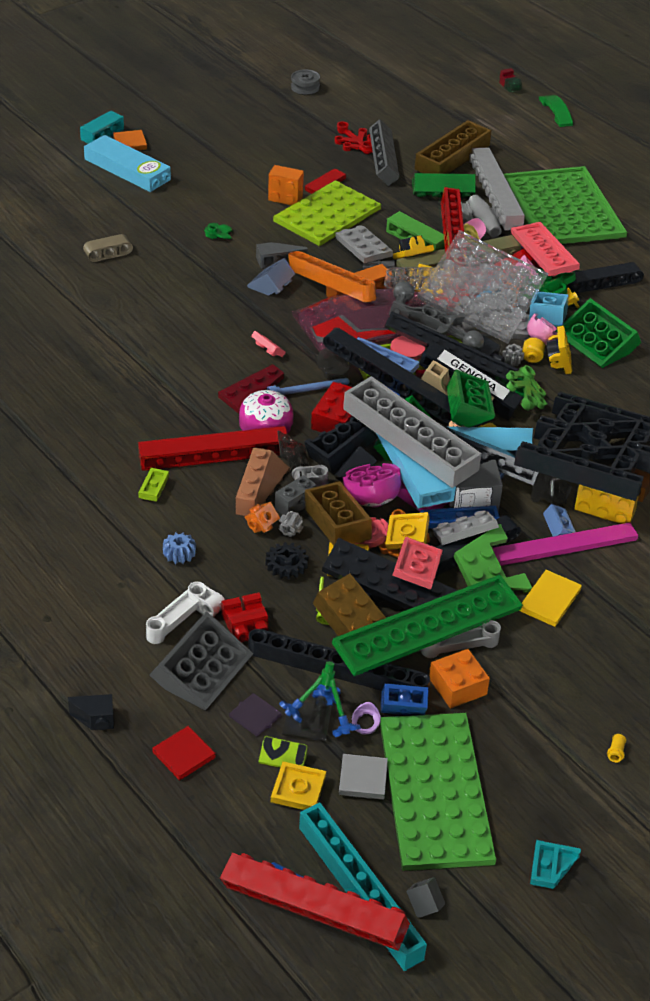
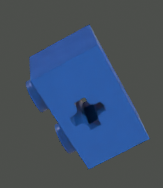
M384 685L381 692V713L410 716L425 715L428 708V687Z

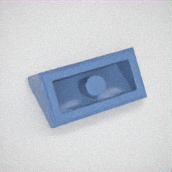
M551 504L544 511L543 515L553 537L576 532L566 509Z

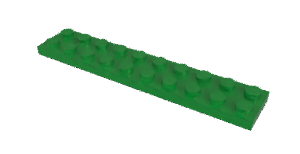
M497 575L335 637L332 640V645L353 676H357L482 626L490 620L494 621L521 610L523 604L502 576Z

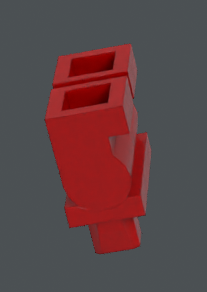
M259 592L242 596V607L239 597L221 601L222 617L231 634L240 642L247 641L249 633L254 629L268 631V614L262 604Z

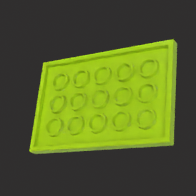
M335 180L274 215L273 221L310 242L321 246L336 237V232L349 229L379 211L381 204Z

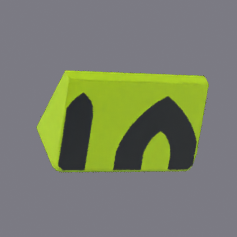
M265 736L259 763L281 768L282 762L304 766L308 746Z

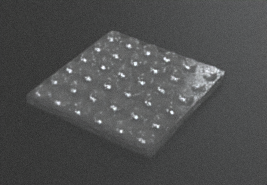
M459 230L419 292L417 299L441 311H445L449 315L463 313L465 314L463 322L509 344L544 284L548 273Z

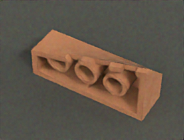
M253 448L236 495L237 515L246 516L250 513L249 509L253 506L265 504L267 497L271 496L274 492L275 486L280 484L284 474L289 472L290 467L273 451Z

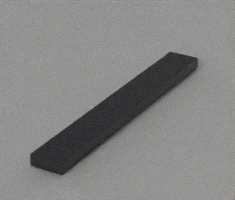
M391 311L384 328L426 347H429L434 341L485 374L506 384L509 382L506 374L510 370L519 371V369L393 311Z

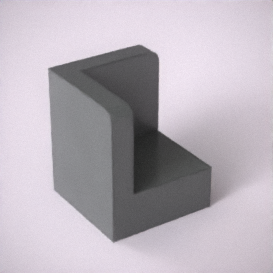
M435 877L414 883L406 891L418 918L438 912L445 905Z

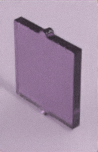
M254 693L243 702H239V706L229 713L230 718L255 736H259L265 729L271 728L272 723L281 716V712Z

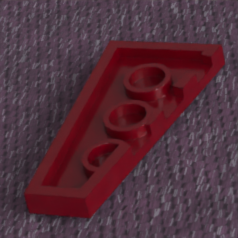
M272 364L219 391L218 398L239 414L240 406L247 396L257 391L267 390L268 386L277 385L284 379V372Z

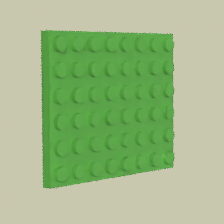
M585 166L503 174L525 215V225L541 222L561 244L619 239L627 236L626 229Z

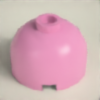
M534 313L528 322L527 332L531 338H538L547 345L548 338L558 335L555 332L557 328L543 317L541 319L537 318L538 314Z

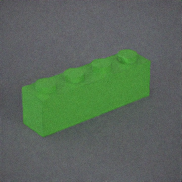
M400 211L387 218L386 232L401 240L422 235L425 246L433 245V251L445 249L444 236L439 231Z

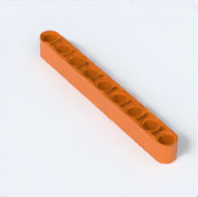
M294 251L288 254L289 265L295 273L360 301L372 302L376 300V288L373 280L301 251Z

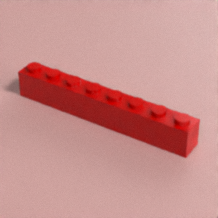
M285 426L138 442L142 471L150 470L151 468L162 469L250 459L253 448L271 450L276 455L289 454V438Z
M232 853L220 877L226 888L399 951L410 925L405 912L397 907H391V909L383 907L382 903L377 900L369 899L367 901L361 899L358 894L352 891H347V893L341 892L332 884L326 883L322 885L317 883L312 877H299L290 869L283 868V870L275 868L270 862H257L253 857L245 853L241 855Z

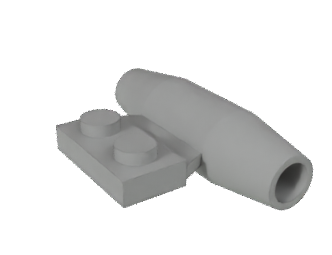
M472 195L468 202L474 218L482 220L488 235L492 238L498 237L501 234L500 225L502 224H500L499 218L496 217L495 210L490 208L488 203L478 195Z

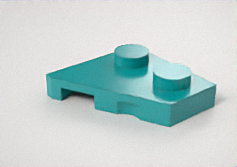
M536 840L530 884L554 889L580 857L581 849Z

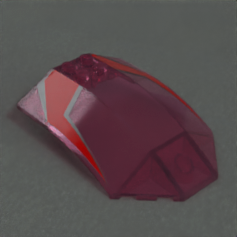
M376 289V300L372 302H363L343 293L325 298L292 312L294 318L325 361L338 356L323 344V338L334 328H340L356 339L360 337L372 343L401 336L384 328L393 301L396 300L393 296V289ZM414 291V297L405 303V305L410 307H423L429 304L443 312L442 308L430 294Z

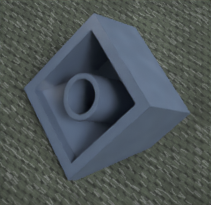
M285 258L264 269L247 286L266 295L274 292L277 294L284 289L283 285L286 286L292 281L291 278L296 273Z

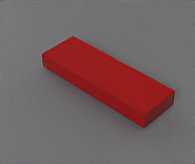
M333 169L305 185V191L312 194L335 180L341 182L346 179V174Z

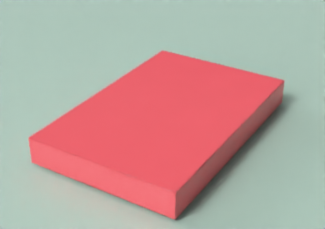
M405 537L392 576L431 590L443 550Z

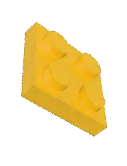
M428 512L390 515L385 543L387 550L401 549L405 537L426 544L430 519Z
M282 762L271 795V803L301 810L317 804L325 782L326 771Z

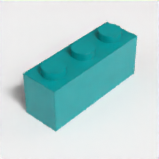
M109 111L81 126V140L89 144L103 135L111 137L113 133L124 130V116Z

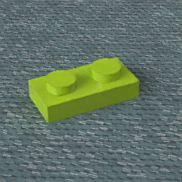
M151 468L138 492L139 498L157 502L169 478V471Z

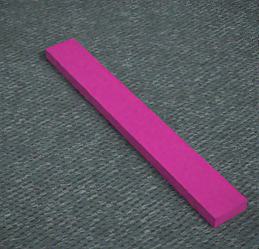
M624 523L499 546L492 549L502 566L636 541L638 534L631 523Z

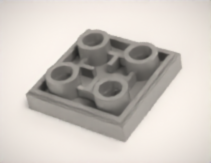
M343 754L339 795L384 799L388 758Z

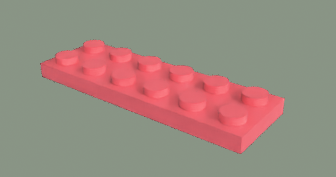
M541 222L511 228V234L548 276L571 273L580 269L579 262Z

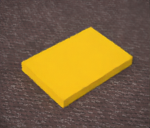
M545 570L523 600V606L519 611L556 627L581 591L582 585L549 570Z

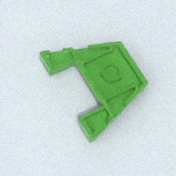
M498 524L499 528L487 531L455 552V561L467 586L501 575L513 592L514 590H523V593H528L532 589L525 573L506 577L491 547L506 543L508 539L501 524Z

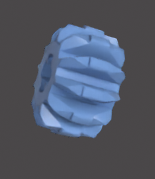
M175 532L174 536L168 535V538L164 539L163 542L164 557L167 558L168 562L173 561L174 564L178 562L184 564L185 561L191 562L192 557H195L196 554L195 540L192 539L191 535L185 536L184 532L182 534Z

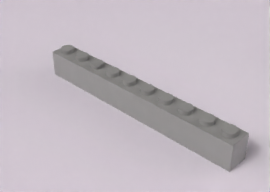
M472 148L469 162L472 163L476 176L479 177V182L482 183V188L485 189L486 196H488L489 202L496 212V217L499 218L504 230H511L513 227L524 225L525 215L490 148Z

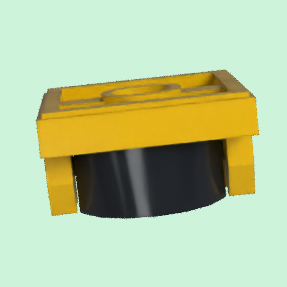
M422 235L399 240L400 252L393 254V260L432 252L434 246H425Z
M559 326L557 327L558 335H553L547 340L551 368L558 369L564 367L565 374H571V351L565 327Z

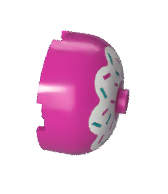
M261 390L247 396L240 406V428L244 431L285 426L288 434L293 424V407L284 395L276 391Z
M383 463L382 467L371 466L370 464L362 465L347 471L346 477H343L345 488L361 506L379 507L392 501L400 492L402 485L400 468L389 463Z

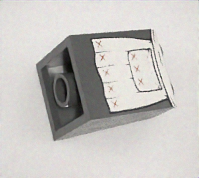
M491 460L480 464L478 472L455 486L454 501L448 502L449 508L496 506L499 513L503 485L496 460Z

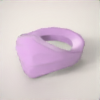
M371 702L360 704L352 715V724H357L358 719L363 714L372 715L374 724L371 728L355 730L360 734H371L379 727L380 712Z

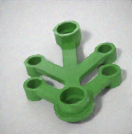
M525 365L519 371L510 370L506 374V378L509 380L506 387L511 392H515L517 388H524V398L521 405L525 410H533L535 406L543 409L547 405V402L543 399L546 392L534 380L535 371L530 366ZM517 378H522V379H523V381H515V380H516Z

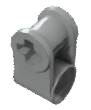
M324 465L300 466L292 471L294 480L300 477L301 472L302 476H306L317 487L328 484V468Z

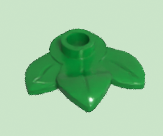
M209 223L205 227L204 232L208 238L216 239L218 236L223 239H231L232 237L228 233L232 232L233 229L225 224Z

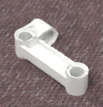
M202 582L191 583L183 594L158 615L147 620V640L152 644L163 642L165 636L195 610L202 615L207 611L214 617L222 610L221 601L225 600L224 597Z

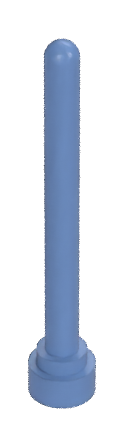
M348 378L285 388L274 385L268 386L267 390L286 395L329 388L333 381L348 385L350 381Z

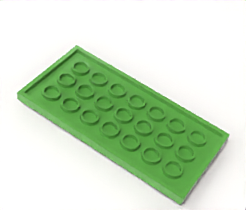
M467 714L380 717L385 758H388L387 775L402 871L495 865L496 857Z

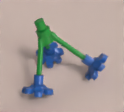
M328 661L325 668L322 669V674L300 699L297 698L293 704H288L283 700L279 705L286 710L285 714L290 717L292 715L298 723H301L302 718L300 717L299 709L304 705L303 702L312 692V696L318 698L316 705L319 707L325 703L327 708H331L333 706L332 702H334L340 715L338 717L340 726L332 732L335 737H339L342 734H350V731L359 730L361 727L359 724L349 723L347 715H344L339 697L340 689L336 687L334 679L335 664Z

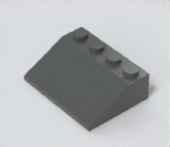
M206 611L149 676L170 693L206 710L253 653Z

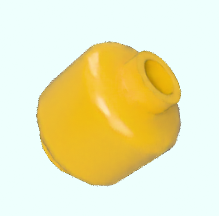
M538 338L527 339L522 348L524 360L530 363L540 362L545 352L544 342Z

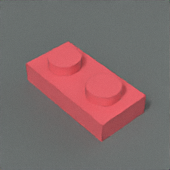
M256 331L252 334L251 337L257 340L255 343L263 349L266 347V352L274 357L278 355L283 358L286 351L264 335Z

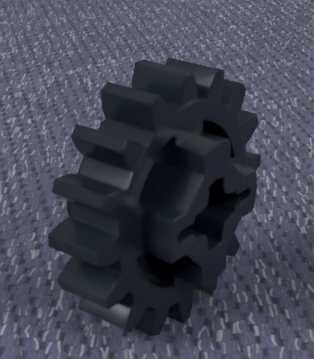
M284 542L281 546L277 543L276 548L270 547V552H266L265 566H267L268 571H272L273 576L279 574L280 579L283 576H287L290 579L292 575L297 578L298 573L304 574V569H308L309 556L306 555V549L301 550V545L295 547L293 542L290 545Z

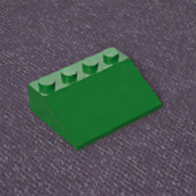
M591 298L563 323L568 343L600 368L629 355L641 344L636 330Z

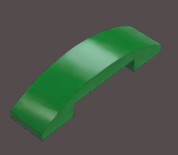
M556 95L539 97L543 106H549L555 114L554 120L559 127L573 126L570 112L560 97Z

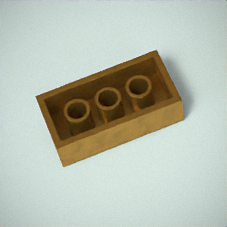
M340 481L305 490V509L333 546L338 538L352 544L372 539V519Z
M351 573L320 590L313 602V605L338 636L386 618Z

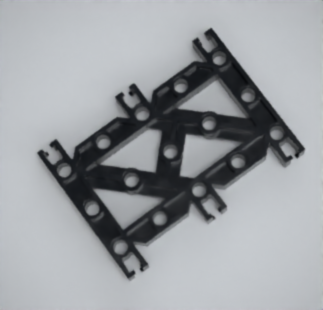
M559 391L555 397L552 413L558 415L557 418L554 419L543 415L540 417V420L537 421L533 437L540 440L538 445L522 441L521 445L517 448L514 465L636 501L644 476L634 474L636 468L650 472V417ZM627 438L624 445L612 446L608 443L611 439ZM569 441H580L582 443L580 448L564 449Z

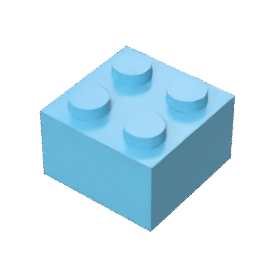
M535 291L530 303L529 320L536 313L538 314L537 318L541 319L543 317L555 327L563 326L568 310L569 295Z

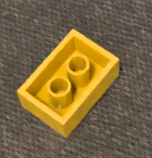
M579 485L574 510L620 524L631 523L639 496H637L636 501Z

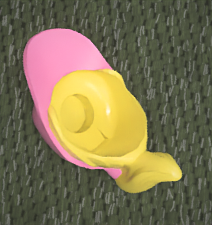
M479 218L471 219L463 224L466 244L479 242L486 232V226Z

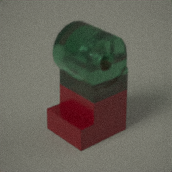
M512 68L501 70L499 83L506 90L513 92L522 89V82L514 75Z

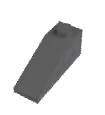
M273 242L256 244V259L261 269L267 268L283 258L289 264L288 254L290 252L301 251L308 254V248Z

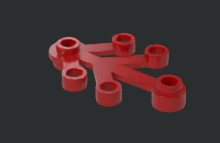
M341 121L337 123L338 133L346 134L348 137L335 136V144H343L344 151L359 149L365 154L373 152L370 134L367 135V129L360 128L358 136H356L348 129L349 124L347 122ZM365 136H367V141H363Z

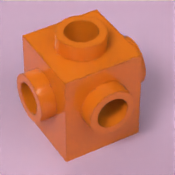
M271 502L253 506L249 509L250 513L245 516L248 526L254 533L269 531L273 528L272 524L280 519Z

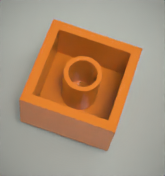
M274 165L269 173L268 201L287 205L299 202L303 198L304 171Z
M469 649L431 662L430 681L450 709L487 695L490 678Z

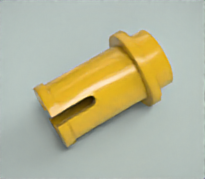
M615 734L612 737L611 747L607 750V756L612 762L618 763L625 756L626 737L624 735Z

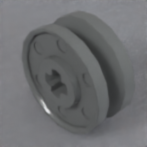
M302 69L292 73L291 89L294 92L307 95L319 91L320 74L318 72Z

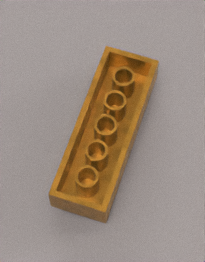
M467 120L416 153L415 170L421 173L449 174L469 160L472 148H487L490 146L492 130Z

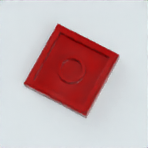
M189 726L152 748L156 757L179 781L215 758V752Z

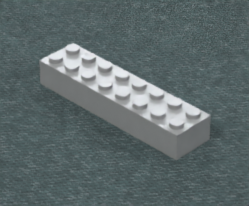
M372 376L345 392L343 408L345 411L451 488H454L479 471L482 453Z

